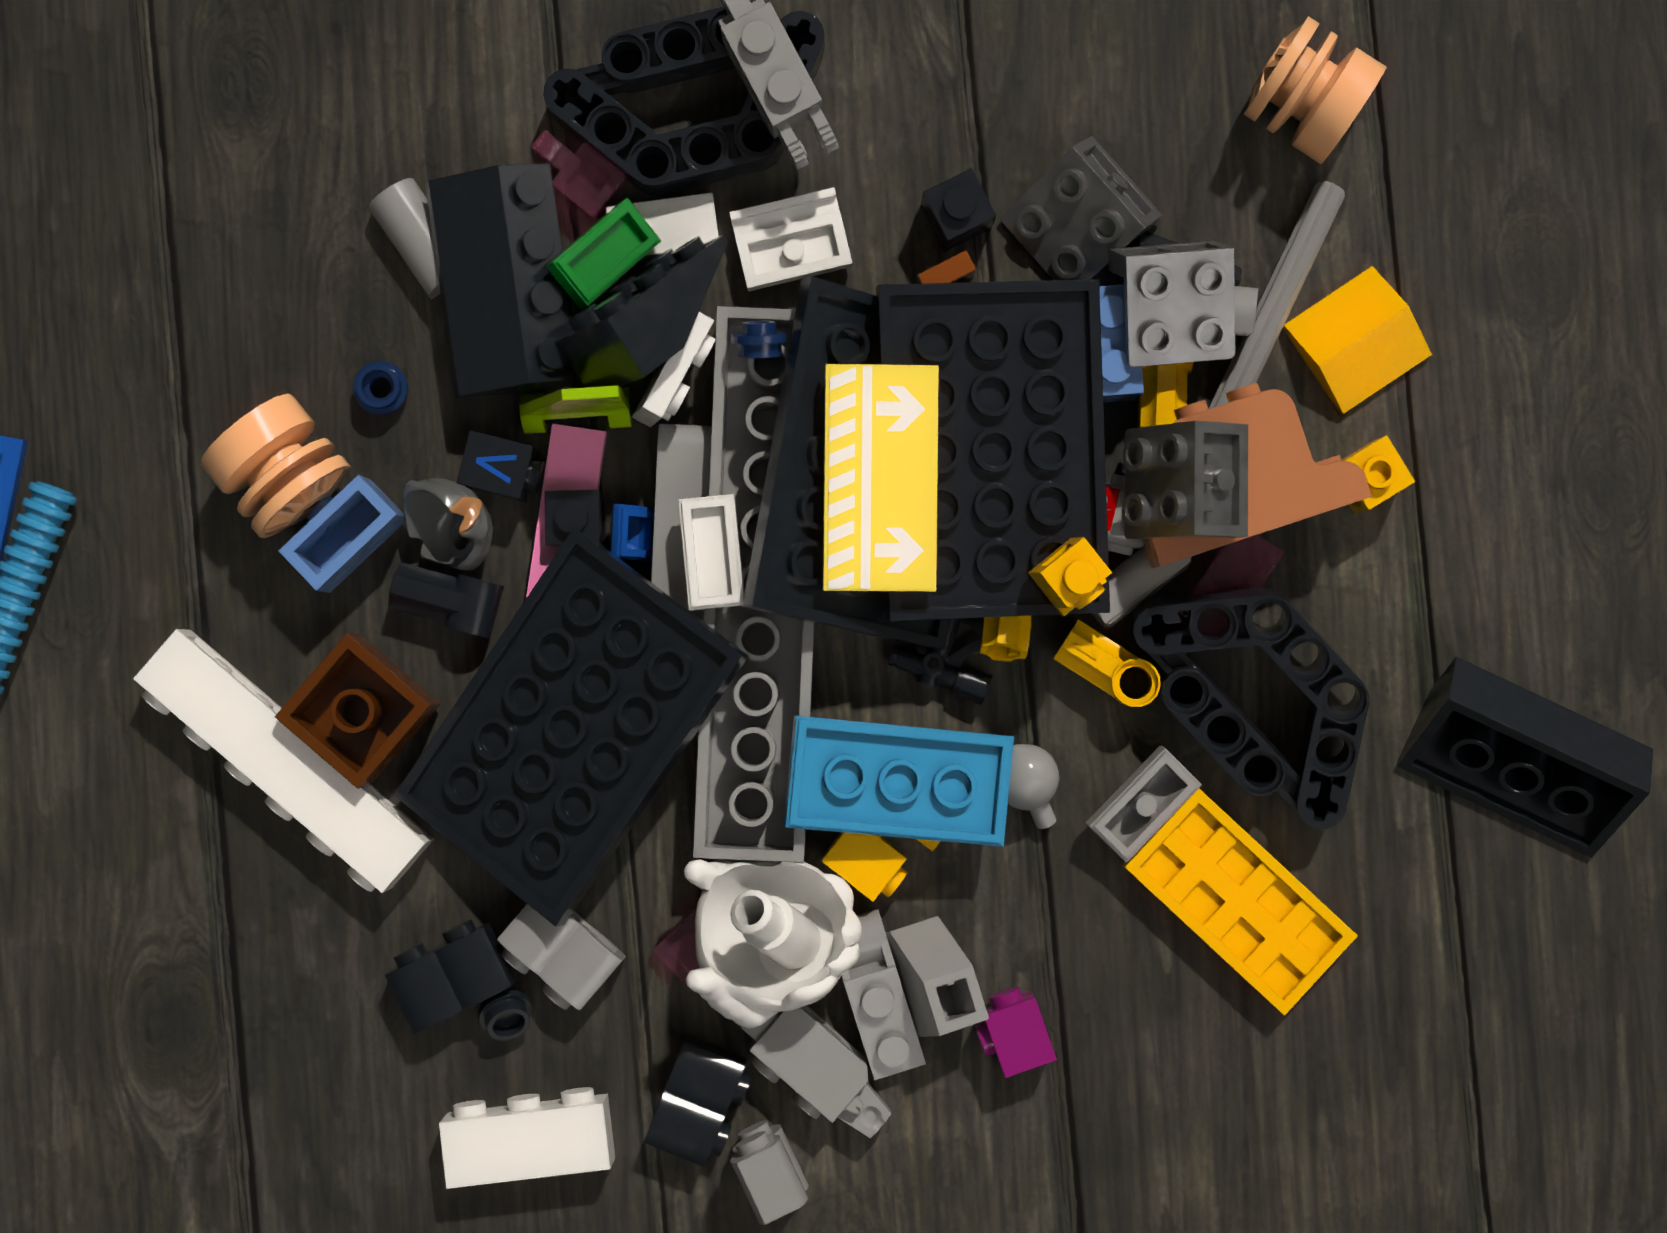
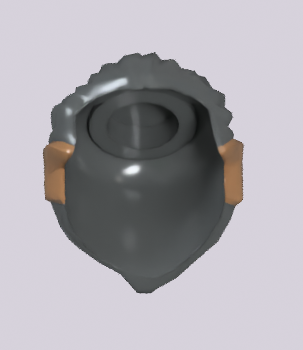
M442 478L408 481L403 494L404 521L409 537L422 540L421 558L460 570H474L486 558L492 540L493 526L491 516L484 503L472 489L454 481Z

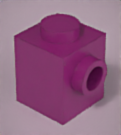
M1012 987L989 996L990 1005L985 1006L989 1019L985 1020L984 1023L975 1025L986 1057L996 1053L1005 1078L1057 1060L1038 1003L1031 990L1021 993L1019 987Z

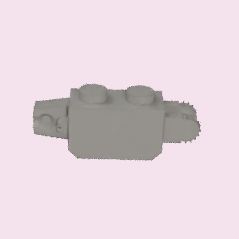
M721 0L728 14L718 20L724 46L769 132L774 139L779 136L797 170L809 164L807 152L792 130L797 126L810 121L820 146L825 148L828 154L838 149L837 139L823 114L822 98L771 2L765 3L764 0H756L751 3L750 0Z
M808 1005L791 1011L778 1012L765 1023L755 1028L747 1029L741 1026L753 1038L749 1051L756 1056L751 1061L754 1067L771 1082L776 1083L781 1078L796 1091V1094L792 1097L793 1100L812 1118L817 1119L822 1114L832 1123L836 1118H839L871 1138L890 1117L891 1109L868 1083L866 1056Z

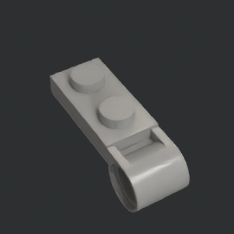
M879 909L857 915L862 926V933L858 942L860 956L857 962L842 974L874 1080L926 1065Z

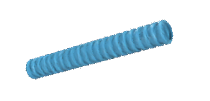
M41 481L29 483L28 489L32 491L30 498L25 497L22 501V505L26 507L24 514H17L16 521L20 522L18 530H11L10 537L14 538L12 545H5L3 551L8 556L6 561H0V570H2L0 574V683L2 679H8L10 676V671L6 669L8 663H15L17 658L12 652L14 647H21L23 641L19 638V634L21 631L26 632L29 627L28 623L24 621L27 615L33 616L35 609L31 606L33 600H39L41 596L37 588L39 584L46 583L47 577L43 575L45 568H51L53 565V561L49 559L51 552H58L59 545L55 541L57 536H64L65 530L61 528L63 521H70L72 516L67 510L69 505L75 506L78 500L73 496V493ZM0 684V695H2L4 686Z

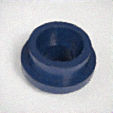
M775 321L742 322V332L731 334V343L737 344V357L741 358L782 356V343L787 342V332L776 331Z
M373 361L363 366L357 373L353 383V392L356 401L363 409L372 414L387 415L397 411L404 404L408 395V382L402 370L396 365L387 361ZM387 379L391 385L390 393L384 398H376L373 393L374 384L378 380Z

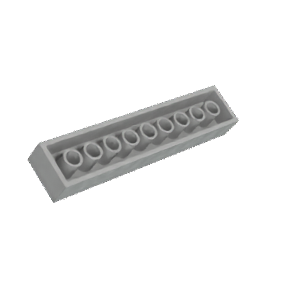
M717 306L709 496L735 495L744 595L796 309ZM775 321L776 331L787 332V342L782 343V356L741 358L737 357V344L731 343V334L742 332V322ZM742 606L704 609L703 622L749 657L699 728L693 858L804 862L806 829L784 827L783 823L794 715L811 716L814 623Z

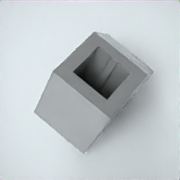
M938 916L886 932L918 1037L941 1036L989 1019L973 965Z

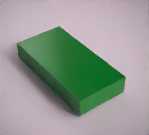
M626 198L546 265V268L581 310L591 304L658 245L661 240L630 200Z

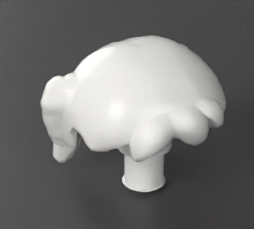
M700 859L690 861L684 869L685 878L702 890L695 915L696 959L700 968L689 972L686 977V983L690 989L699 993L708 1002L710 1007L718 1011L725 1018L733 1020L737 1025L747 1029L755 1028L765 1023L778 1012L795 1010L824 998L831 992L842 974L857 962L860 956L858 942L860 941L862 926L859 918L853 911L854 895L852 889L839 876L824 874L818 868L806 862H762L733 859H715L707 862Z

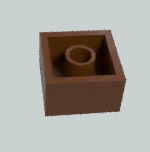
M346 633L275 715V718L351 784L360 789L371 786L441 703L362 635Z

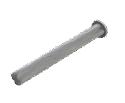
M1323 181L1315 184L1256 308L1253 335L1250 334V336L1242 337L1235 356L1231 360L1209 409L1229 403L1226 393L1257 383L1345 198V191L1334 183Z

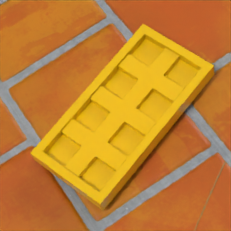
M1198 789L1127 863L1125 862L1122 865L1284 1016L1358 937L1355 932L1201 789Z

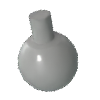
M1015 744L1013 745L1008 804L1020 810L1030 811L1038 829L1048 828L1056 822V817L1049 801L1054 797L1059 786L1060 777L1057 764L1052 755L1039 746Z

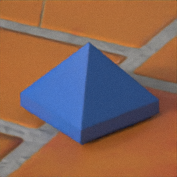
M614 504L609 528L610 552L619 559L652 562L655 508Z

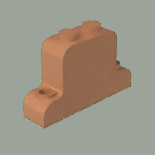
M1254 383L1226 393L1229 403L1208 409L1206 400H1202L1174 410L1177 419L1174 423L1209 421L1248 424V537L1372 497L1365 474L1355 463L1342 461L1340 455L1319 462L1313 460L1295 404L1291 397L1281 390L1270 389L1261 392L1258 383ZM1152 536L1150 539H1144V545L1153 569L1248 537L1186 536L1153 538Z

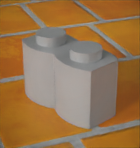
M527 904L497 939L505 947L501 952L502 957L523 974H526L531 969L539 975L546 983L542 988L543 992L555 1004L565 1010L572 1005L580 1011L626 958L610 940L587 923L576 911L572 913L564 926L555 927Z
M764 1120L739 1132L737 1136L740 1141L732 1149L734 1156L731 1158L730 1163L758 1223L761 1225L768 1224L801 1208L808 1200L806 1190L809 1184L781 1125L774 1124L769 1126L767 1120Z

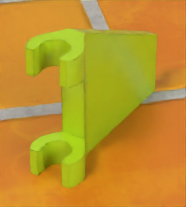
M617 385L561 389L548 395H544V392L521 393L519 407L524 434L546 433L547 424L545 420L608 416L610 428L632 427L629 406L630 388L629 386L619 387Z

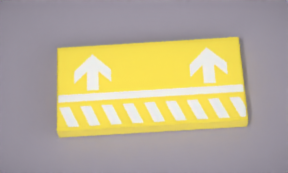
M825 364L823 591L936 592L939 365Z

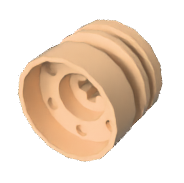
M1307 16L1302 25L1283 38L1257 77L1244 115L1256 121L1270 101L1279 108L1266 129L1274 133L1290 116L1298 119L1300 123L1295 131L1291 145L1319 164H1322L1348 130L1387 67L1357 47L1349 52L1338 65L1334 64L1329 58L1336 45L1338 35L1330 31L1317 51H1314L1307 46V43L1320 23Z
M288 393L268 400L241 417L209 446L202 456L200 463L201 467L223 493L231 494L250 486L238 502L237 511L244 517L256 515L252 520L251 528L260 538L273 536L306 519L317 504L331 496L344 482L352 468L343 456L336 455L330 457L333 453L334 445L326 438L302 446L313 432L315 422L294 396Z

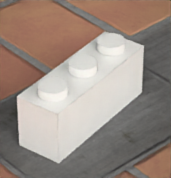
M591 1087L565 1090L561 1092V1099L540 1101L539 1094L517 1095L507 1099V1106L486 1108V1101L484 1100L461 1102L453 1105V1112H448L439 1122L446 1189L611 1169L615 1160L608 1093L594 1095V1089Z

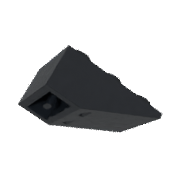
M724 235L706 243H703L701 238L697 236L675 251L673 249L665 251L645 265L646 272L637 278L632 276L607 292L609 297L598 306L596 303L590 305L568 320L572 330L558 339L556 343L586 388L617 385L620 387L641 379L684 348L727 246L728 240Z

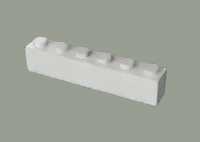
M176 629L133 678L145 689L141 696L150 706L164 715H168L170 711L186 724L182 731L192 742L204 750H209L212 746L227 759L223 766L235 779L247 786L252 782L269 795L265 799V803L272 811L287 821H290L293 817L309 830L306 835L307 840L325 855L331 857L335 852L351 866L347 870L348 875L367 891L372 892L377 888L381 893H384L393 888L434 840L371 785L357 789L275 718V715L281 710V707L192 630Z

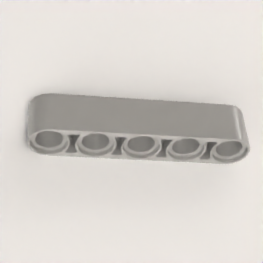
M660 424L657 445L651 583L689 610L679 499L709 496L712 426ZM704 609L689 610L699 619L704 620Z

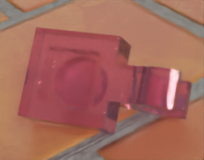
M544 130L531 146L534 149L533 152L547 164L550 163V166L559 172L552 181L553 188L593 221L628 180L623 172L585 141L574 154Z

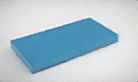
M794 715L783 826L1004 847L1014 737Z

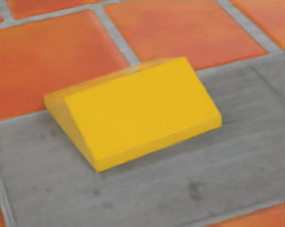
M1373 266L1283 326V330L1341 415L1432 355L1410 307Z

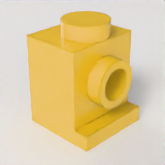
M1085 537L1070 538L1028 573L1059 613L1065 616L1075 607L1078 610L1084 608L1102 594L1105 590L1102 585L1107 582L1105 578L1112 572Z

